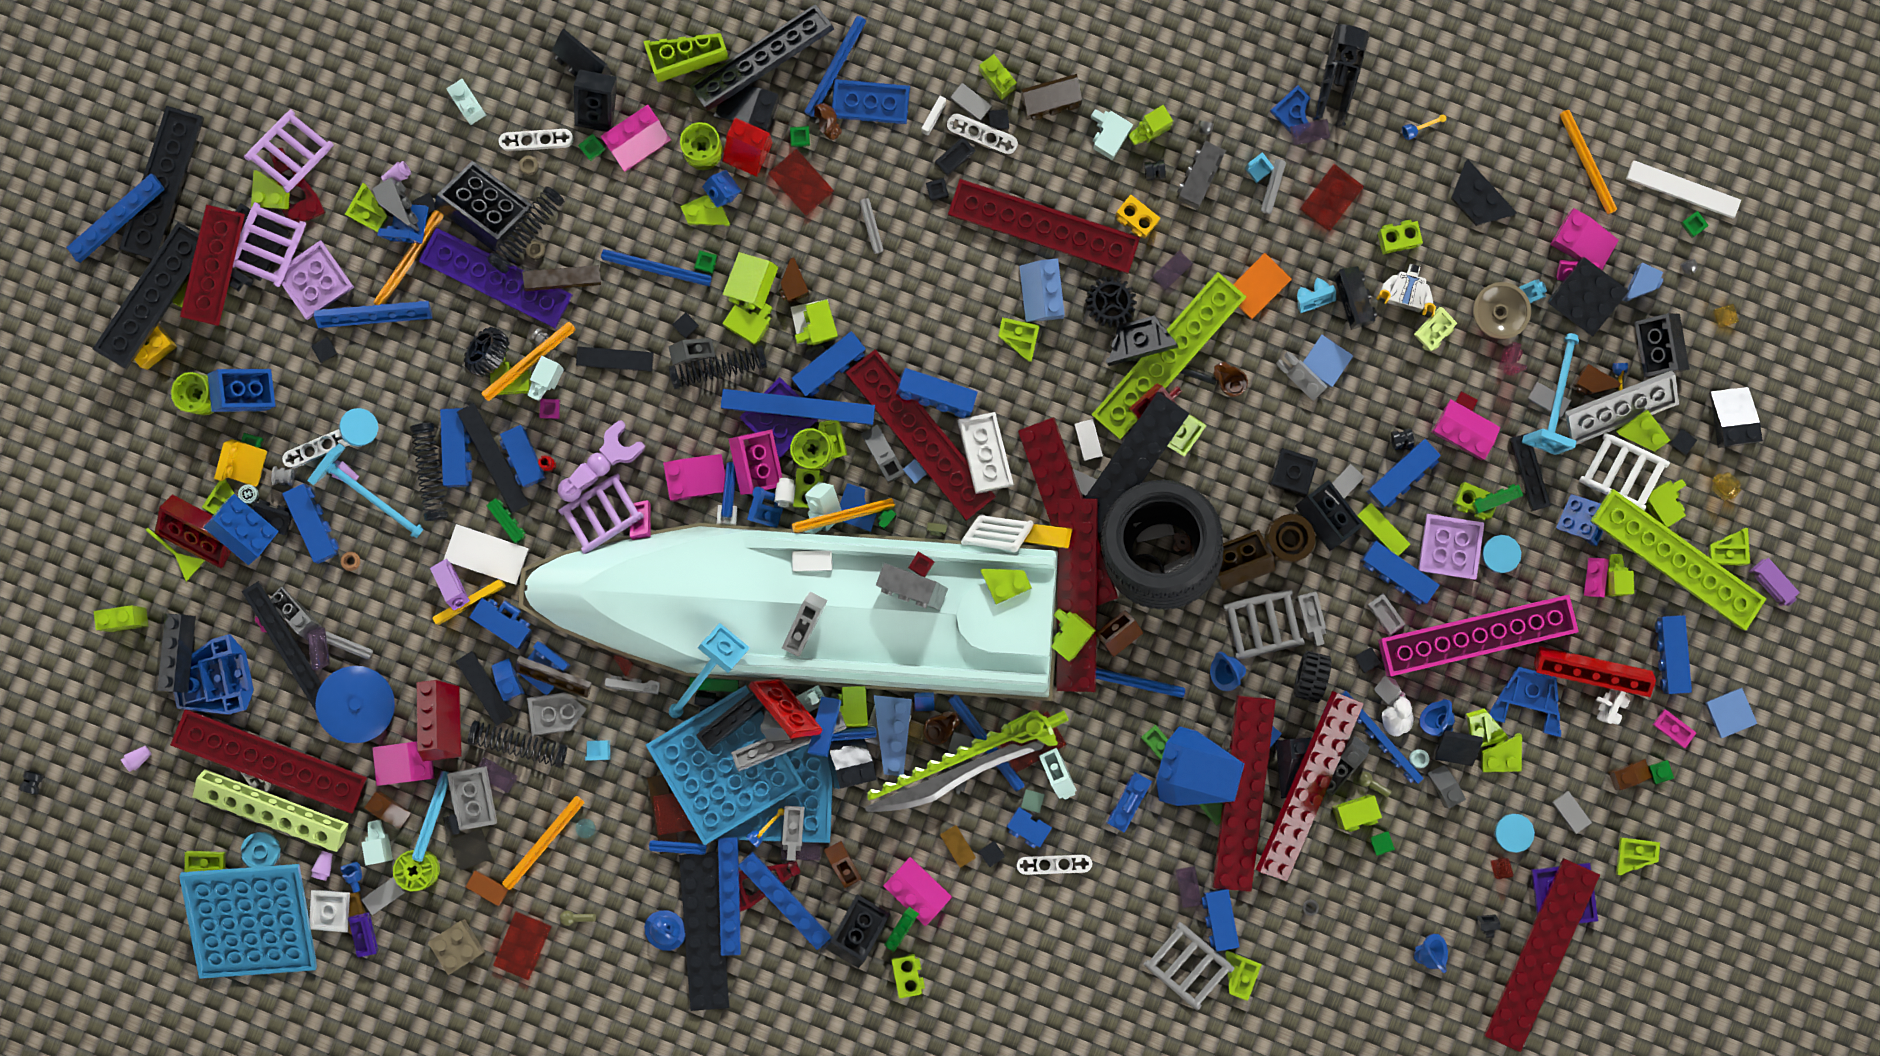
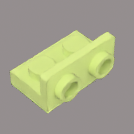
M1439 307L1435 311L1434 316H1431L1414 335L1423 344L1422 348L1424 350L1432 351L1441 345L1440 341L1445 336H1449L1454 331L1457 322L1443 307Z

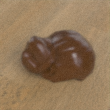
M824 103L816 105L814 116L819 118L820 131L830 140L837 139L842 133V129L837 123L835 110Z
M1221 362L1214 366L1213 374L1216 380L1219 381L1221 390L1226 395L1236 397L1246 390L1248 378L1243 371L1226 362Z
M946 711L941 715L929 718L923 726L925 738L935 745H941L948 741L954 729L960 724L957 713Z

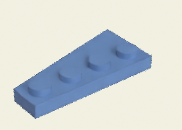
M873 695L884 774L904 775L912 699Z

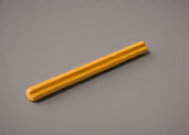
M1570 110L1561 112L1560 118L1606 213L1611 214L1615 212L1617 207Z
M435 210L425 225L422 244L412 243L373 302L375 305L387 303L443 219L444 215L441 212Z
M567 322L486 388L481 393L487 401L494 398L538 362L541 356L544 357L576 330L572 323Z
M889 498L795 522L792 524V529L794 533H800L889 510L895 507L894 500Z
M579 796L574 797L502 883L505 888L511 890L583 806L584 801Z

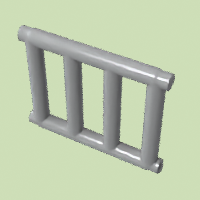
M1292 589L1223 605L1224 610L1228 612L1237 653H1235L1237 660L1305 644L1303 638H1300L1291 600V596H1293ZM1284 600L1293 640L1281 641L1272 601ZM1265 603L1274 644L1263 646L1253 606L1256 604ZM1246 607L1256 647L1245 651L1235 609Z
M1179 922L1176 926V931L1150 961H1145L1143 965L1198 1011L1202 1006L1201 1002L1228 972L1231 973L1234 970V967L1187 926ZM1184 934L1192 942L1164 973L1156 966L1157 963ZM1199 947L1207 955L1179 986L1171 977L1196 948ZM1215 960L1222 966L1221 969L1201 992L1193 998L1186 990L1209 963Z

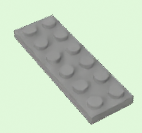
M1673 371L1666 372L1566 411L1569 438L1576 440V444H1579L1626 425L1646 409L1653 415L1679 405L1675 373Z

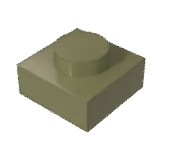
M928 522L927 532H930L931 536L941 537L942 534H946L947 525Z

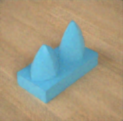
M1316 278L1314 284L1315 292L1300 287L1297 293L1300 314L1336 301L1334 285L1329 286L1324 280Z

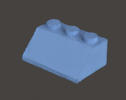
M1058 258L1039 260L1019 266L1026 323L1064 319Z

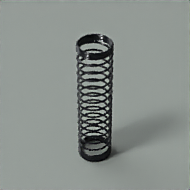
M546 186L543 189L540 197H536L537 202H532L533 206H529V211H525V216H521V220L517 221L518 225H513L514 230H509L510 234H506V239H502L503 244H498L499 249L495 248V253H490L488 256V262L500 272L506 274L509 271L508 266L512 267V265L499 256L496 250L501 251L512 262H516L513 257L501 249L500 245L506 247L517 258H520L514 250L506 246L504 241L509 242L516 250L523 253V250L511 242L507 236L514 238L522 247L527 248L521 240L513 236L511 231L517 233L524 241L531 244V241L519 233L515 226L521 228L530 238L535 239L529 231L520 226L519 222L524 223L535 234H539L522 217L527 218L540 230H543L542 227L529 218L526 213L532 214L540 223L546 225V222L534 214L530 208L535 209L546 220H550L545 213L535 207L534 203L540 205L551 216H554L552 211L539 203L538 199L543 200L554 211H558L541 194L546 195L559 207L565 202L563 197L551 187Z
M751 346L753 366L747 348H745L747 367L741 350L739 349L741 368L735 351H733L735 370L729 353L727 352L729 371L723 354H721L723 373L717 356L715 355L717 374L712 359L709 356L711 376L705 358H703L705 377L699 360L697 359L699 378L693 361H691L694 382L688 365L685 362L688 384L681 364H679L682 385L675 365L669 366V372L675 390L680 389V387L683 388V379L689 387V377L692 384L695 385V376L698 383L701 384V374L705 382H707V373L711 381H713V372L715 377L719 379V370L723 378H725V369L728 376L731 377V367L735 375H737V366L740 373L743 374V364L747 372H749V363L752 370L755 371V361L758 369L767 368L763 346H756L759 364L754 349Z
M420 423L410 426V432L414 433L411 437L415 439L412 443L416 445L413 447V450L417 451L414 453V456L418 457L415 459V462L419 463L416 465V468L420 469L417 471V474L421 475L418 477V480L422 481L419 483V486L424 487L420 489V492L425 493L421 495V498L426 499L421 503L427 505L422 510L428 511L423 514L425 521H435L449 517L447 511H441L447 510V507L425 509L434 505L446 504V501L424 503L432 499L445 498V495L423 497L431 493L443 492L444 489L422 491L426 488L442 486L443 483L421 485L425 482L441 480L443 478L420 479L427 475L440 474L442 472L419 473L426 469L439 468L441 466L418 467L425 463L438 462L440 460L417 461L420 458L437 456L439 454L416 455L419 452L436 450L438 448L415 449L421 445L435 444L437 441L414 443L420 439L434 438L436 435L413 437L419 433L435 431L434 423Z
M474 720L470 727L467 739L470 745L478 743L479 747L484 744L485 749L490 746V749L493 750L496 747L497 752L502 749L503 753H506L508 750L509 755L513 752L515 757L520 754V757L523 758L526 755L527 760L532 757L533 762L538 758V762L541 763L544 760L545 765L550 761V765L553 766L555 764L557 768H562L568 749L567 744L560 743L556 759L552 764V756L556 746L555 741L551 755L546 763V754L550 740L547 742L544 756L540 761V752L543 747L544 738L541 740L539 752L534 759L538 737L535 739L532 753L528 758V749L531 744L532 735L529 737L527 749L522 756V747L526 739V733L523 736L520 750L516 755V746L519 741L520 732L517 734L515 746L510 753V744L514 736V730L511 732L508 747L504 751L508 729L505 731L503 743L498 750V741L502 733V727L499 729L497 741L493 748L492 740L495 735L496 725L493 728L487 747L486 738L490 730V724L487 726L485 738L481 745L480 737L484 729V722L480 727V721Z

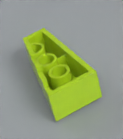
M721 33L697 35L692 38L678 37V39L643 41L658 83L729 59Z

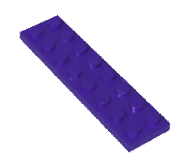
M438 228L435 229L419 260L420 263L554 329L557 328L573 296L571 293L563 289L524 291L522 275L524 270L512 265V267L508 266L509 271L504 274L488 262L489 253Z

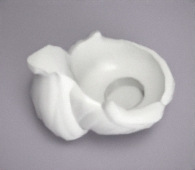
M1401 692L1394 703L1382 712L1385 731L1392 736H1400L1403 733H1407L1411 730L1414 723L1412 706L1410 701L1406 699L1404 692Z

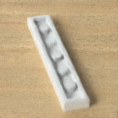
M1632 161L1626 177L1629 181L1732 219L1735 218L1741 202L1738 198L1637 161Z

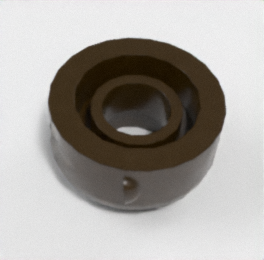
M1286 514L1269 523L1265 531L1264 540L1274 560L1282 563H1295L1306 558L1311 553L1315 545V533L1309 521L1302 516ZM1286 530L1295 536L1296 542L1293 548L1285 546L1282 542V534Z

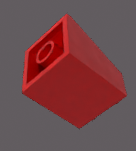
M734 118L727 133L722 162L757 177L773 144L770 133Z

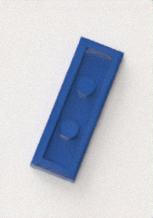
M821 696L815 721L823 730L820 735L811 736L808 748L809 754L828 757L841 700Z

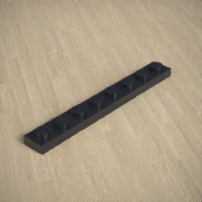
M260 581L244 589L242 593L316 712V697L322 682Z

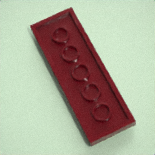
M205 205L180 317L219 326L245 214Z

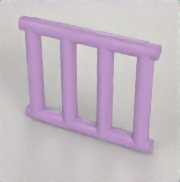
M291 109L244 156L246 160H252L284 186L283 189L287 193L334 146L332 142H326L294 116L295 113ZM289 121L322 147L315 155L282 129ZM276 134L309 160L302 168L269 142ZM265 147L296 174L288 181L256 154Z
M254 202L240 234L233 268L237 267L272 281L276 287H280L306 223L303 221L298 223L260 207L261 205ZM257 214L295 229L292 239H287L253 225ZM249 232L287 246L288 249L284 258L246 243ZM242 249L280 264L277 275L238 260Z
M618 473L558 510L562 516H565L581 543L583 554L595 549L644 517L641 512L637 511L619 481L621 478ZM611 485L615 487L631 514V517L621 522L603 491ZM595 495L598 496L615 525L614 528L607 532L604 531L587 500ZM581 505L599 536L590 543L571 513V510Z

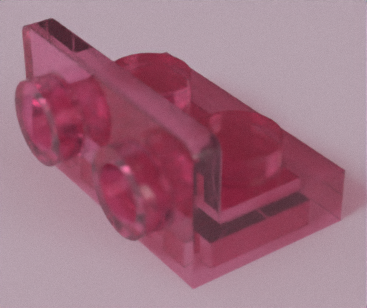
M1513 342L1504 347L1498 369L1503 370L1504 374L1514 376V374L1526 370L1527 365L1517 363L1522 356V350H1520L1522 344Z

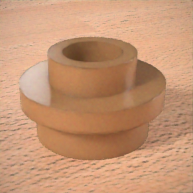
M346 552L341 558V565L345 570L354 571L360 565V557L355 552ZM350 558L354 559V563L352 565L348 564V560Z

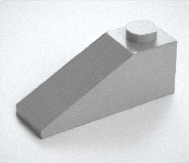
M809 592L798 611L782 649L798 657L801 655L828 600Z

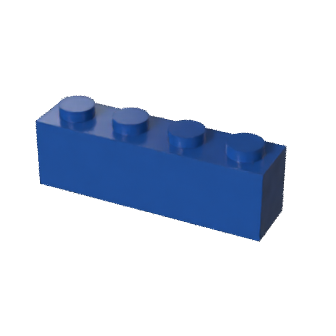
M851 331L792 377V381L805 397L810 395L812 398L820 391L819 387L825 384L827 386L835 380V374L838 372L842 374L849 369V363L853 360L857 362L865 356L863 352L866 351V348Z
M905 368L902 372L896 394L900 395L902 399H913L923 406L931 405L939 411L955 413L954 415L960 418L970 416L978 391Z
M463 408L440 409L443 486L445 487L469 486V481H472V471L469 470V462L472 461L471 451H468V443H471V438L456 413Z
M1424 439L1366 492L1381 508L1385 506L1389 508L1397 501L1395 497L1398 494L1404 495L1411 488L1409 486L1414 480L1418 482L1425 475L1423 471L1428 467L1432 469L1439 463L1437 459L1441 455Z
M301 484L282 493L313 562L319 564L339 555L337 550L339 549L338 542L335 538L332 539L329 533L331 527L327 521L323 520L322 514L324 513L320 504H316L314 500L316 495L312 487Z
M1377 541L1371 544L1360 560L1364 563L1363 567L1370 572H1373V570L1377 572L1382 581L1386 583L1390 581L1395 585L1394 588L1402 594L1406 592L1411 596L1410 599L1418 605L1427 604L1440 586Z
M1685 615L1658 617L1655 622V630L1659 635L1657 651L1660 652L1661 660L1658 661L1659 671H1662L1660 688L1663 694L1692 693Z

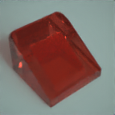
M618 655L614 656V660L624 675L628 677L634 663Z
M1501 857L1491 861L1496 879L1513 877L1514 874L1509 858Z

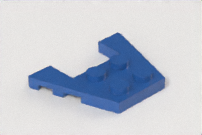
M1517 667L1490 709L1489 714L1495 721L1505 723L1509 704L1544 712L1547 715L1542 733L1561 737L1556 677Z

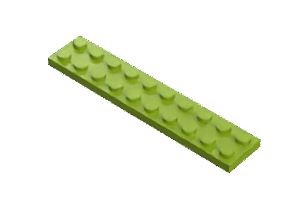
M1217 272L1168 327V333L1176 341L1179 348L1142 357L1092 413V416L1121 440L1138 421L1129 408L1156 383L1166 389L1247 296Z
M1614 489L1610 490L1590 522L1744 631L1748 629L1766 601L1764 596Z

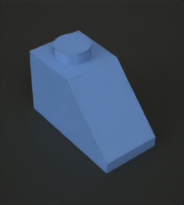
M1644 263L1638 265L1627 288L1629 292L1623 298V301L1626 302L1651 293L1656 288L1659 289L1663 282V278H1661L1663 272Z

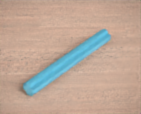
M442 771L412 855V859L415 861H423L449 785L447 776L449 772Z

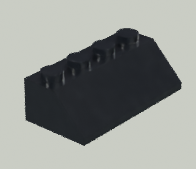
M162 614L154 690L188 693L196 616Z

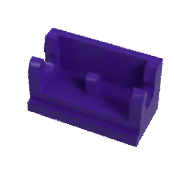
M370 912L348 917L357 957L376 954L378 946Z

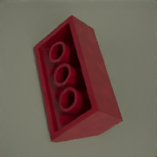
M173 494L159 507L155 534L220 569L223 568L232 552L203 528L212 517L209 513Z
M439 680L417 682V749L423 762L462 757L460 687Z

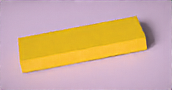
M1034 524L1024 543L1069 548L1072 529Z

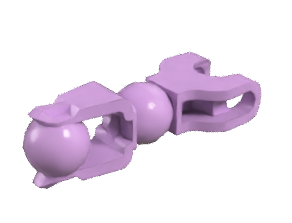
M622 420L606 430L604 445L599 449V453L590 455L587 463L581 464L570 478L560 482L557 490L562 500L567 502L577 500L581 496L582 491L596 483L599 476L608 473L611 465L613 467L619 462H633L645 450L646 446L642 442H636L630 447H624L619 443L618 439L626 428Z

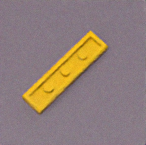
M498 579L468 597L470 601L461 608L453 611L449 607L435 615L432 619L435 624L440 625L479 603L481 598L486 599L505 588L506 585L502 580Z

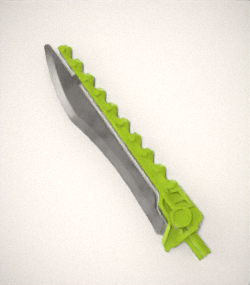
M1035 709L1008 724H1004L1001 727V733L989 731L986 735L987 740L975 738L971 742L972 747L959 746L956 755L945 753L942 756V762L930 760L927 763V769L915 767L912 771V776L900 775L897 778L896 784L885 782L882 785V791L870 789L867 793L868 800H874L894 790H897L898 793L866 806L865 810L867 812L895 811L932 802L982 771L1040 750L1044 744L1047 746L1057 745L1058 742L1055 740L1056 736L1052 729L1069 721L1068 716L1063 710L1047 718ZM1038 739L1037 742L1035 741L1024 746L1010 744L908 789L904 788L908 784L1012 740L1022 744Z

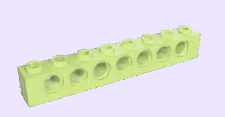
M206 769L196 778L192 797L201 802L225 809L238 816L246 817L257 823L272 827L275 830L304 839L309 843L325 847L328 850L337 852L344 843L349 825L346 822Z

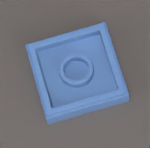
M1321 335L1303 363L1326 385L1332 388L1353 355Z
M1742 688L1705 702L1720 738L1757 724Z

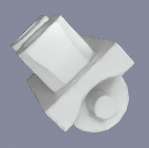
M1610 689L1609 693H1605L1604 698L1597 697L1596 701L1601 704L1598 708L1600 712L1596 719L1618 725L1622 719V715L1617 713L1619 707L1626 708L1630 702V699L1625 696L1626 692Z

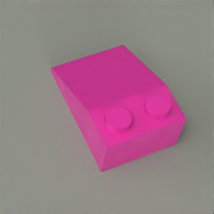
M1573 208L1568 212L1550 245L1578 261L1585 257L1590 262L1598 263L1599 268L1602 270L1619 240L1591 217Z
M722 454L679 459L663 463L671 502L724 493L725 469Z
M417 741L372 747L377 786L435 779L433 760L422 761L418 753Z

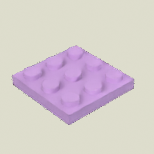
M321 240L291 260L281 282L286 292L307 320L314 316V310H323L354 288Z
M1426 514L1418 570L1476 580L1484 523Z

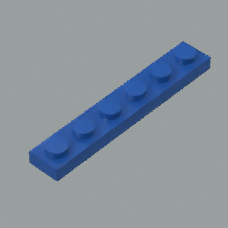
M148 175L66 248L74 259L81 263L165 190L155 175Z
M429 301L314 310V318L318 328L432 319V310Z
M1343 691L1342 693H1340L1344 696L1352 698L1347 691ZM1361 709L1356 723L1359 725L1362 723L1366 728L1364 730L1371 739L1375 738L1379 743L1377 745L1384 754L1388 753L1392 757L1390 761L1396 768L1400 767L1405 772L1403 776L1408 782H1414L1415 784L1421 782L1424 778L1365 711Z
M738 837L718 838L721 956L741 955Z
M754 852L738 865L816 950L832 937Z

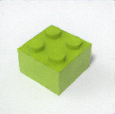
M1365 795L1332 806L1339 829L1348 832L1360 829L1359 825L1362 824L1367 826L1378 823L1377 819L1382 818L1375 795Z

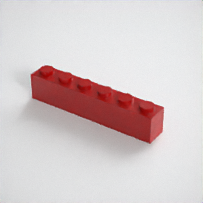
M1541 646L1538 648L1534 661L1536 673L1650 698L1656 682L1654 673L1651 670Z

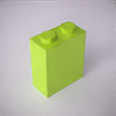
M739 252L723 295L729 298L728 302L739 305V303H742L744 307L754 310L755 307L763 309L779 267L771 261Z
M131 605L93 611L95 629L97 631L116 632L149 627L147 609L145 607Z

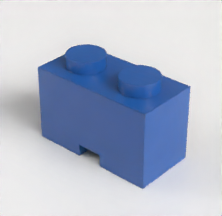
M1018 807L1006 826L1009 828L1008 833L1016 838L1019 835L1026 839L1025 843L1032 848H1035V846L1041 847L1052 827L1039 819L1036 822L1030 819L1032 816L1030 813Z

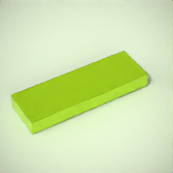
M1369 503L1357 515L1374 536L1397 556L1411 545L1372 503Z

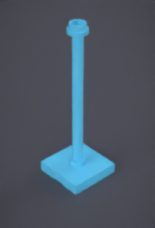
M1572 333L1567 334V337L1564 339L1567 346L1548 430L1542 428L1524 435L1522 440L1524 444L1554 455L1571 450L1576 445V440L1555 433L1574 346L1579 343L1578 335Z
M340 443L326 454L307 480L312 485H315L327 472L329 474L333 473L412 532L411 537L418 538L424 530L420 524L415 526L336 467L335 461L346 448Z
M721 623L699 645L698 649L708 656L710 660L677 704H672L669 707V715L671 717L678 718L683 714V707L716 664L729 673L750 649L749 646Z

